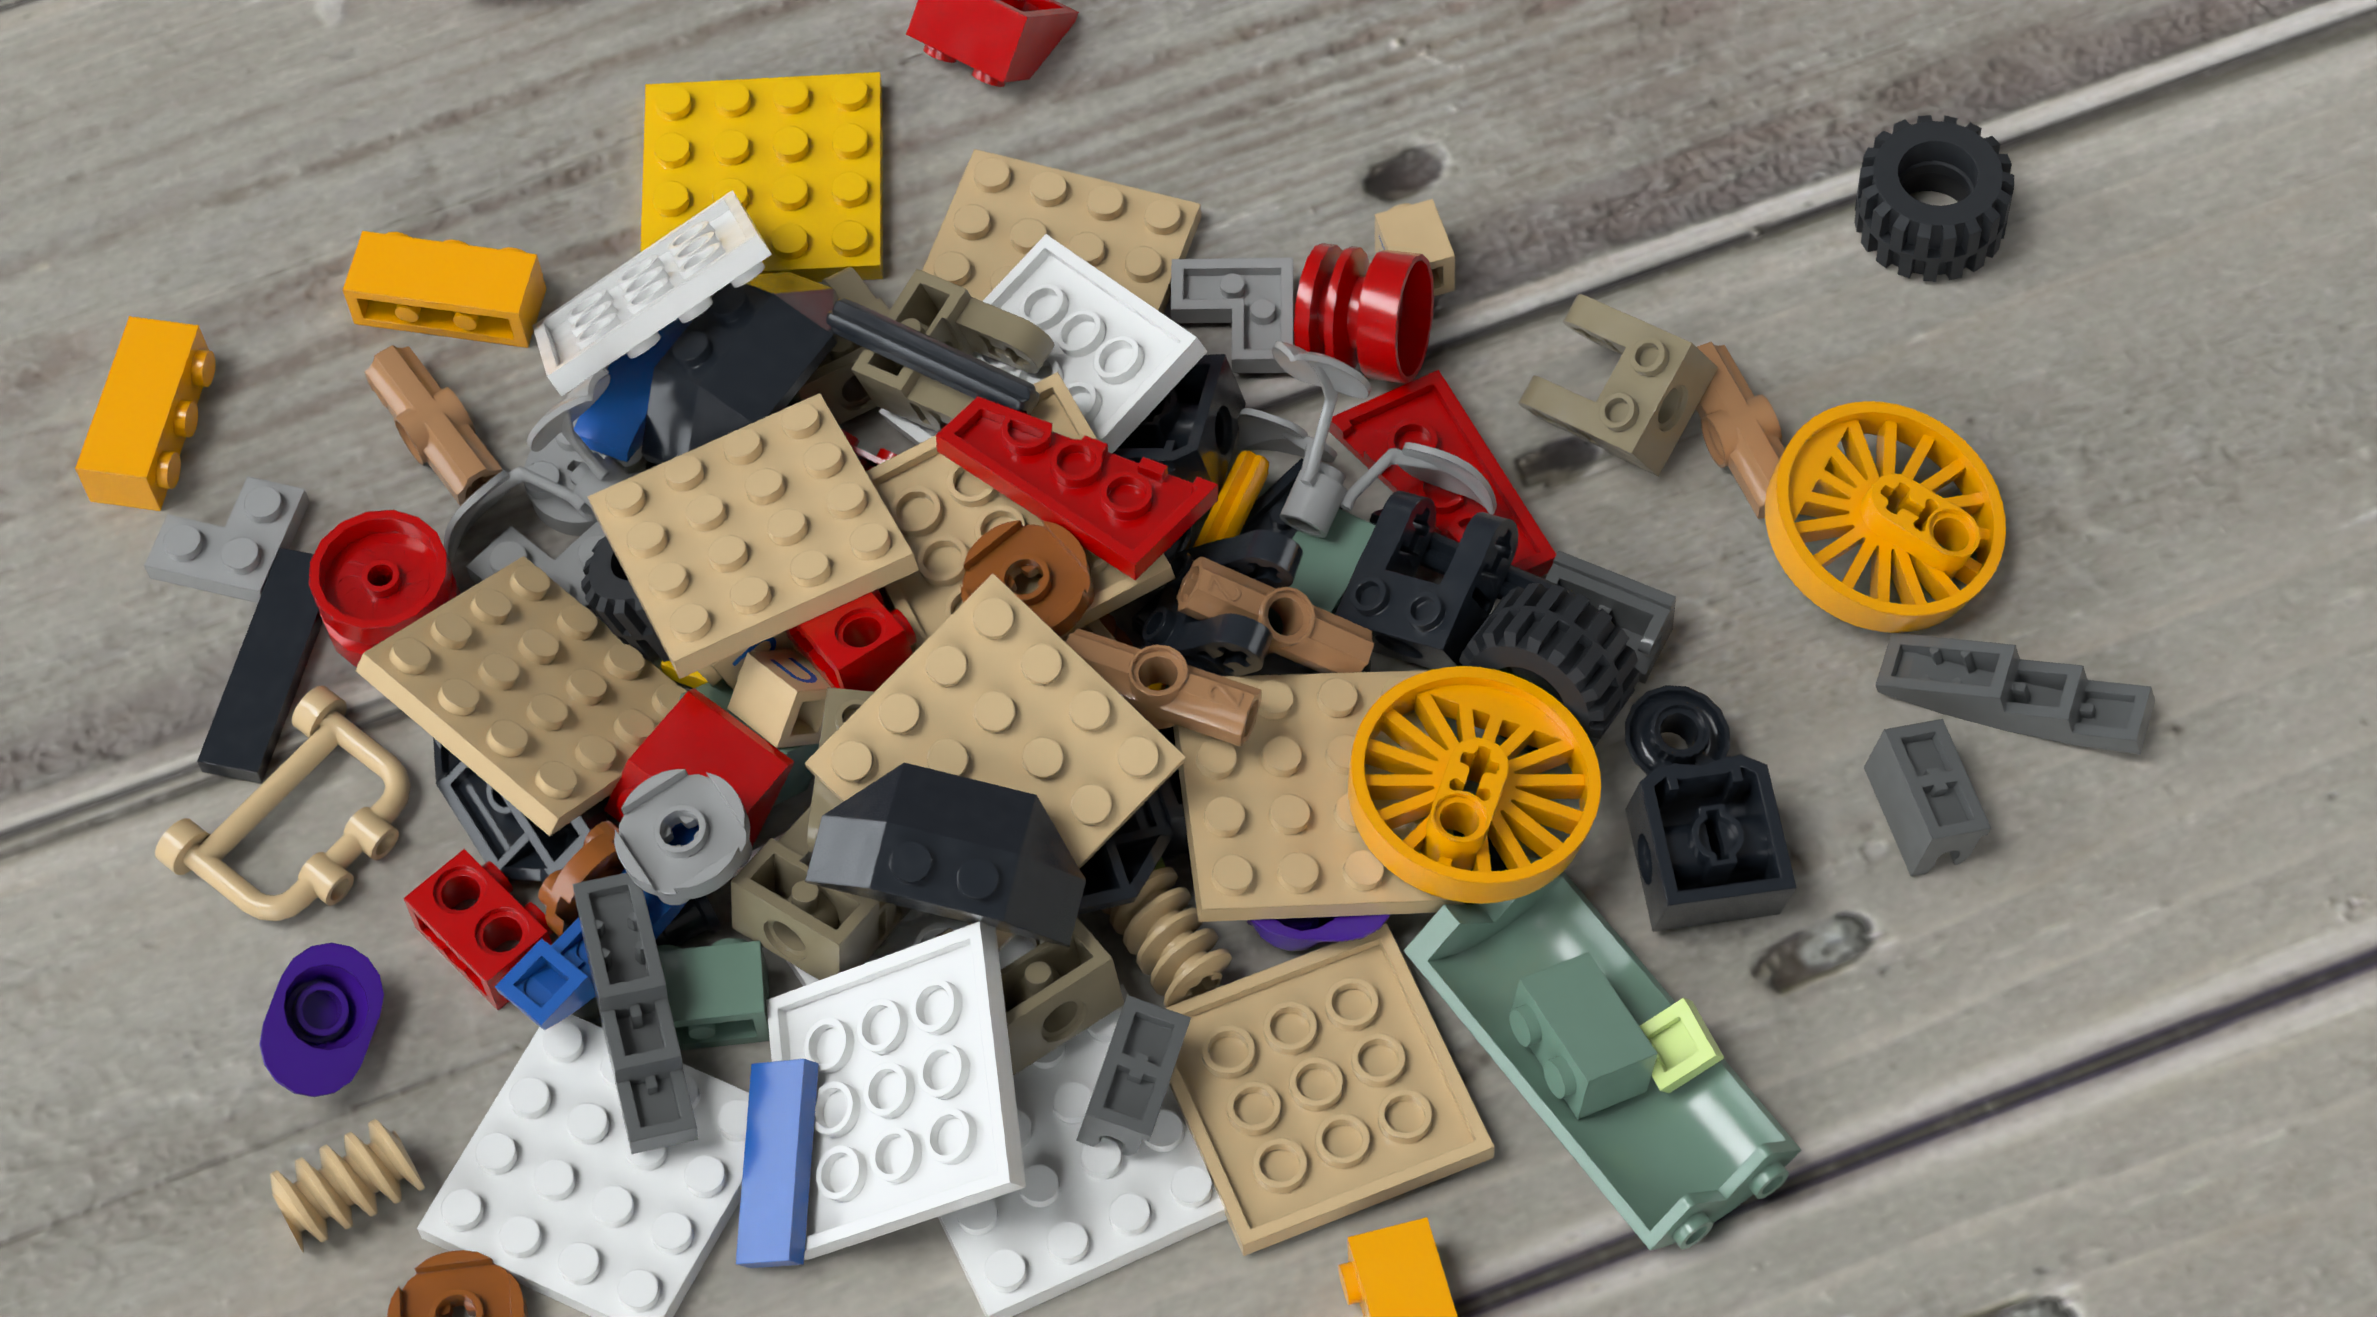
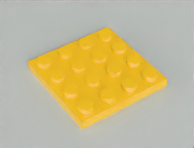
M880 72L645 84L640 252L733 190L747 210L772 254L762 261L765 268L760 274L791 272L815 282H822L823 279L851 266L862 280L883 279V100Z

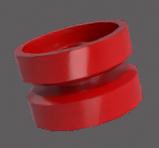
M396 510L368 511L339 523L321 539L310 561L309 587L335 650L355 667L358 666L364 652L461 594L452 573L447 552L438 533L419 517Z

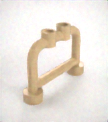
M324 685L317 686L301 699L292 716L293 726L306 735L308 739L212 834L207 833L189 818L181 819L169 827L162 835L156 846L155 857L176 875H184L192 870L239 909L258 920L280 921L294 917L307 908L317 897L328 906L335 905L347 895L354 882V876L346 868L362 852L373 860H379L386 856L396 844L399 831L391 823L400 815L408 803L411 789L408 772L396 756L344 717L347 704L342 698ZM338 745L381 777L385 785L383 795L371 808L363 807L349 819L344 828L343 836L326 853L318 852L310 857L301 868L298 880L287 891L278 895H266L260 892L225 864L222 859Z

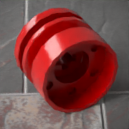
M1321 243L1314 246L1306 259L1299 281L1294 318L1295 346L1307 352H1316L1333 357L1354 369L1359 363L1362 373L1368 379L1406 384L1413 381L1422 367L1432 327L1434 289L1429 260L1420 253L1382 250L1377 252L1371 263H1369L1368 255L1361 247L1351 246L1342 250L1336 244Z

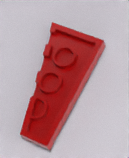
M1439 369L1332 417L1329 432L1368 469L1390 448L1402 450L1406 442L1421 444L1448 452L1471 464L1485 477L1494 492L1497 507L1493 515L1511 519L1517 525L1518 546L1511 565L1539 577L1548 574L1556 556L1555 551ZM1398 464L1389 466L1378 477L1393 493L1401 490L1432 499L1436 506V525L1434 531L1457 542H1460L1469 521L1475 514L1479 512L1489 514L1487 509L1475 500L1421 481L1409 475Z
M979 396L936 434L937 452L1041 520L1062 526L1079 541L1081 546L1135 581L1218 501V484L1200 477H1196L1192 483L1168 474L1167 465L1145 457L1141 459L1140 463L1108 452L1107 443L1085 435L1082 440L1063 436L1053 432V425L1050 422Z

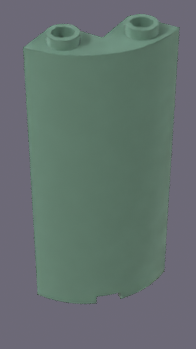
M1528 858V860L1530 861V863H1533V862H1535V861H1537V860L1542 859V858ZM1564 871L1541 889L1513 900L1483 904H1444L1404 949L1406 955L1649 1250L1660 1249L1677 1243L1681 1249L1693 1246L1711 1230L1715 1221L1728 1214L1753 1194L1757 1199L1770 1195L1787 1179L1789 1172L1785 1166L1801 1151L1800 1147L1725 1059L1719 1061L1671 1093L1660 1091L1651 1075L1647 1092L1578 1120L1565 1100L1557 1098L1551 1092L1545 1080L1542 1065L1530 1047H1524L1518 1042L1510 1025L1509 1014L1512 1010L1520 978L1589 952L1639 1026L1676 1003Z

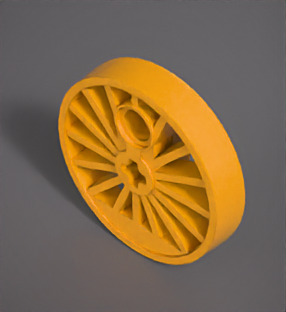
M1876 401L1852 402L1833 407L1816 415L1795 433L1784 449L1770 478L1766 492L1765 521L1769 540L1777 560L1794 585L1814 604L1844 622L1872 631L1886 633L1914 632L1930 628L1949 619L1969 603L1989 582L1999 565L2005 546L2006 518L2003 502L1998 487L1982 459L1963 438L1940 421L1925 413L1898 404ZM1864 434L1877 435L1876 466ZM1840 440L1842 442L1846 456L1837 447ZM1896 441L1914 448L1901 474H1895ZM1927 456L1941 470L1919 484L1913 479ZM1952 481L1962 493L1961 496L1943 498L1936 494V492ZM1798 514L1818 518L1794 522ZM1840 537L1815 555H1812L1805 545L1806 542ZM1857 545H1861L1842 581L1836 579L1825 569L1826 566ZM1974 551L1977 552V561L1970 557ZM1871 557L1870 595L1867 596L1853 588ZM1890 577H1892L1901 604L1889 602ZM1955 577L1967 586L1959 590L1951 579ZM1919 582L1935 600L1934 602H1926Z
M1472 666L1444 667L1419 673L1403 680L1390 688L1371 706L1357 730L1351 750L1348 798L1353 820L1361 838L1374 856L1397 877L1421 891L1447 900L1479 904L1498 903L1526 896L1549 884L1573 861L1591 830L1600 803L1601 774L1598 759L1588 735L1578 720L1561 702L1542 688L1523 678L1495 669ZM1414 710L1429 736L1402 715ZM1444 716L1456 720L1458 740ZM1475 727L1485 730L1482 738L1476 737ZM1382 731L1405 750L1374 739ZM1497 734L1508 738L1500 746L1495 743ZM1527 745L1538 748V750L1516 757ZM1364 763L1394 774H1365ZM1565 763H1568L1573 773L1539 774ZM1468 780L1479 783L1476 795L1463 791ZM1548 799H1579L1580 810ZM1372 800L1403 801L1376 810ZM1426 817L1403 841L1392 831V829ZM1541 825L1570 834V836L1563 843ZM1446 830H1456L1464 834L1465 837L1453 836L1446 832ZM1488 837L1508 870L1491 871ZM1517 839L1542 859L1530 863Z

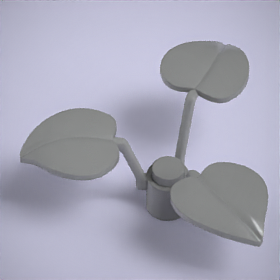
M1275 342L1272 354L1283 370L1297 380L1321 386L1325 396L1315 438L1308 436L1307 432L1299 425L1263 411L1244 408L1238 416V451L1270 450L1304 457L1302 469L1280 514L1283 522L1305 534L1325 538L1339 507L1351 511L1356 499L1389 466L1398 464L1409 475L1421 481L1473 499L1484 506L1489 514H1494L1497 507L1494 492L1489 482L1475 467L1448 452L1411 442H1406L1402 450L1390 448L1347 491L1343 486L1346 478L1345 474L1321 461L1334 462L1337 456V452L1326 444V439L1336 406L1338 392L1363 399L1369 396L1371 385L1360 372L1333 357L1316 352H1307L1289 343Z
M604 369L585 379L567 395L565 400L552 407L537 422L527 438V445L534 452H539L559 433L563 434L583 459L570 476V479L576 484L574 491L522 466H518L508 473L504 470L475 491L457 509L448 523L444 535V548L451 564H453L458 546L472 525L514 486L522 482L533 484L569 501L580 511L586 504L592 509L587 496L630 478L624 471L625 467L617 459L602 453H593L573 427V421L590 408L607 389L611 377Z

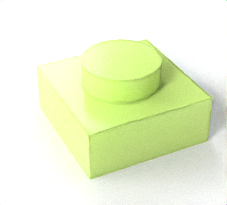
M1682 998L1639 1026L1658 1053L1652 1077L1662 1092L1671 1093L1724 1059L1722 1052L1696 1006L1689 999Z

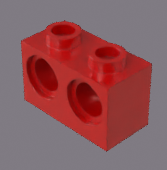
M878 589L786 630L788 638L831 688L875 692L913 654L910 646L917 642L914 630L903 613L898 609L889 612L883 606V598Z
M463 849L403 899L415 928L499 1011L509 1000L501 995L495 986L541 938L551 946L550 936L554 932L547 925L546 915L534 903L529 902L523 907L510 894L513 891V887L495 864L487 861L481 866ZM469 899L477 900L468 909L453 910L462 901ZM506 941H520L516 947L509 951H495L500 944Z

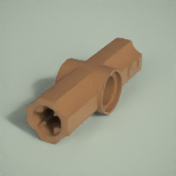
M1711 341L1697 346L1718 367L1696 407L1701 418L1703 438L1715 463L1720 468L1729 467L1757 518H1765L1767 488L1784 451L1780 425L1773 407L1767 398L1762 394L1753 395L1726 346L1714 345Z
M391 345L374 355L372 364L364 372L372 391L376 393L383 406L394 417L396 428L414 458L421 465L426 462L430 465L461 506L475 491L503 471L499 462L494 459L487 450L486 445L476 435L474 425L456 394L449 387L443 390L440 388L409 346L397 348Z
M1199 557L1194 560L1190 570L1182 580L1176 598L1179 604L1178 611L1199 621L1221 614L1232 613L1247 616L1262 623L1273 635L1267 655L1276 653L1319 673L1362 672L1369 663L1375 644L1372 642L1371 630L1314 606L1308 597L1298 589L1291 587L1275 589L1205 557ZM1269 608L1275 610L1282 619L1283 631L1281 635L1274 631L1269 623Z
M1079 628L1074 633L1069 634L1066 643L1156 729L1178 725L1240 747L1244 741H1248L1261 704V689L1189 666L1181 653L1170 646L1157 644L1139 649ZM1157 683L1167 684L1170 686L1169 688L1160 691L1150 690L1149 688H1147L1148 686Z

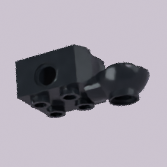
M1204 355L1113 454L1140 463L1143 457L1168 466V474L1192 483L1196 477L1218 484L1219 495L1239 430L1237 419L1241 410L1246 405L1226 355ZM1192 526L1164 552L1168 562L1178 552L1190 548Z
M1665 685L1647 691L1632 705L1625 721V744L1633 762L1647 775L1639 782L1625 811L1652 931L1658 932L1779 915L1797 887L1768 765L1742 754L1733 757L1727 756L1730 749V728L1722 710L1707 695L1687 686ZM1667 732L1679 735L1686 742L1688 748L1675 749L1670 747L1663 741L1661 734Z

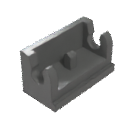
M1558 551L1545 579L1571 590L1575 595L1579 593L1590 599L1591 605L1598 610L1603 608L1613 617L1610 621L1616 627L1622 628L1629 637L1626 645L1635 650L1638 662L1634 666L1640 671L1638 682L1645 684L1673 630L1676 596Z
M1938 719L1883 730L1864 765V770L1910 876L1927 874L1936 864V859L1947 852L1950 853L1954 865L1962 863L1971 855L1981 836L1988 835L1991 826L1944 720Z
M1127 995L1076 1141L1094 1147L1101 1141L1102 1136H1110L1123 1143L1121 1153L1126 1156L1137 1153L1142 1139L1149 1142L1191 1017Z

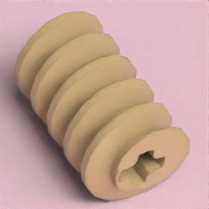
M1172 867L1154 870L1135 902L1102 909L1103 913L1110 915L1109 921L1116 933L1124 935L1123 943L1131 954L1137 955L1136 962L1143 974L1151 976L1150 984L1158 995L1164 996L1165 1007L1218 988L1222 979L1221 973L1229 966L1232 960V956L1227 949H1217L1209 952L1216 945L1219 937L1213 928L1196 931L1203 923L1198 922L1197 908L1183 910L1191 899L1189 891L1183 887L1170 890L1178 878Z
M374 1119L368 1123L369 1144L366 1145L355 1134L349 1132L344 1135L346 1156L341 1157L326 1144L319 1149L321 1169L316 1170L301 1157L295 1160L296 1182L292 1183L278 1170L270 1174L272 1195L302 1253H304L302 1231H309L320 1242H325L329 1239L327 1218L332 1217L344 1229L353 1227L352 1205L357 1204L370 1217L378 1214L377 1192L381 1191L394 1204L401 1202V1179L405 1178L419 1191L425 1189L414 1164L395 1130L390 1132L378 1120Z

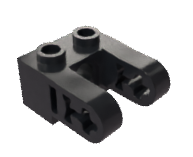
M1399 490L1394 492L1386 501L1335 615L1371 630L1372 642L1375 643L1372 652L1431 669L1463 666L1459 661L1461 654L1490 615L1515 557L1518 546L1517 525L1511 519L1485 512L1475 514L1463 533L1441 583L1436 584L1414 578L1435 529L1436 506L1433 500L1428 497Z
M1254 530L1178 552L1169 562L1175 579L1165 584L1157 608L1150 614L1142 630L1144 642L1141 649L1157 644L1170 646L1181 653L1187 665L1219 676L1238 677L1259 671L1263 666L1273 638L1271 631L1266 626L1247 616L1232 613L1221 614L1199 621L1179 612V604L1176 598L1183 578L1190 570L1194 560L1199 557H1205L1275 589L1289 587L1293 584L1303 557V550L1300 545L1278 532Z

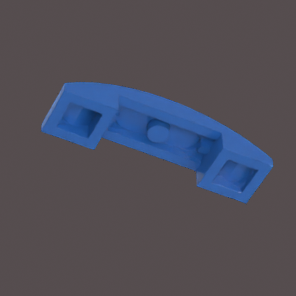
M677 318L658 331L661 338L649 350L635 358H629L627 354H624L609 365L607 370L611 379L607 389L590 408L579 416L574 427L575 432L590 450L628 462L642 446L654 367L694 319L682 323Z
M683 823L675 825L671 829L674 839L668 845L684 846L694 840L695 833L699 831V825L690 829L686 828ZM643 890L656 940L686 903L669 905L663 903L658 896ZM579 917L551 946L541 938L495 986L501 995L544 1031L567 1018L596 997Z

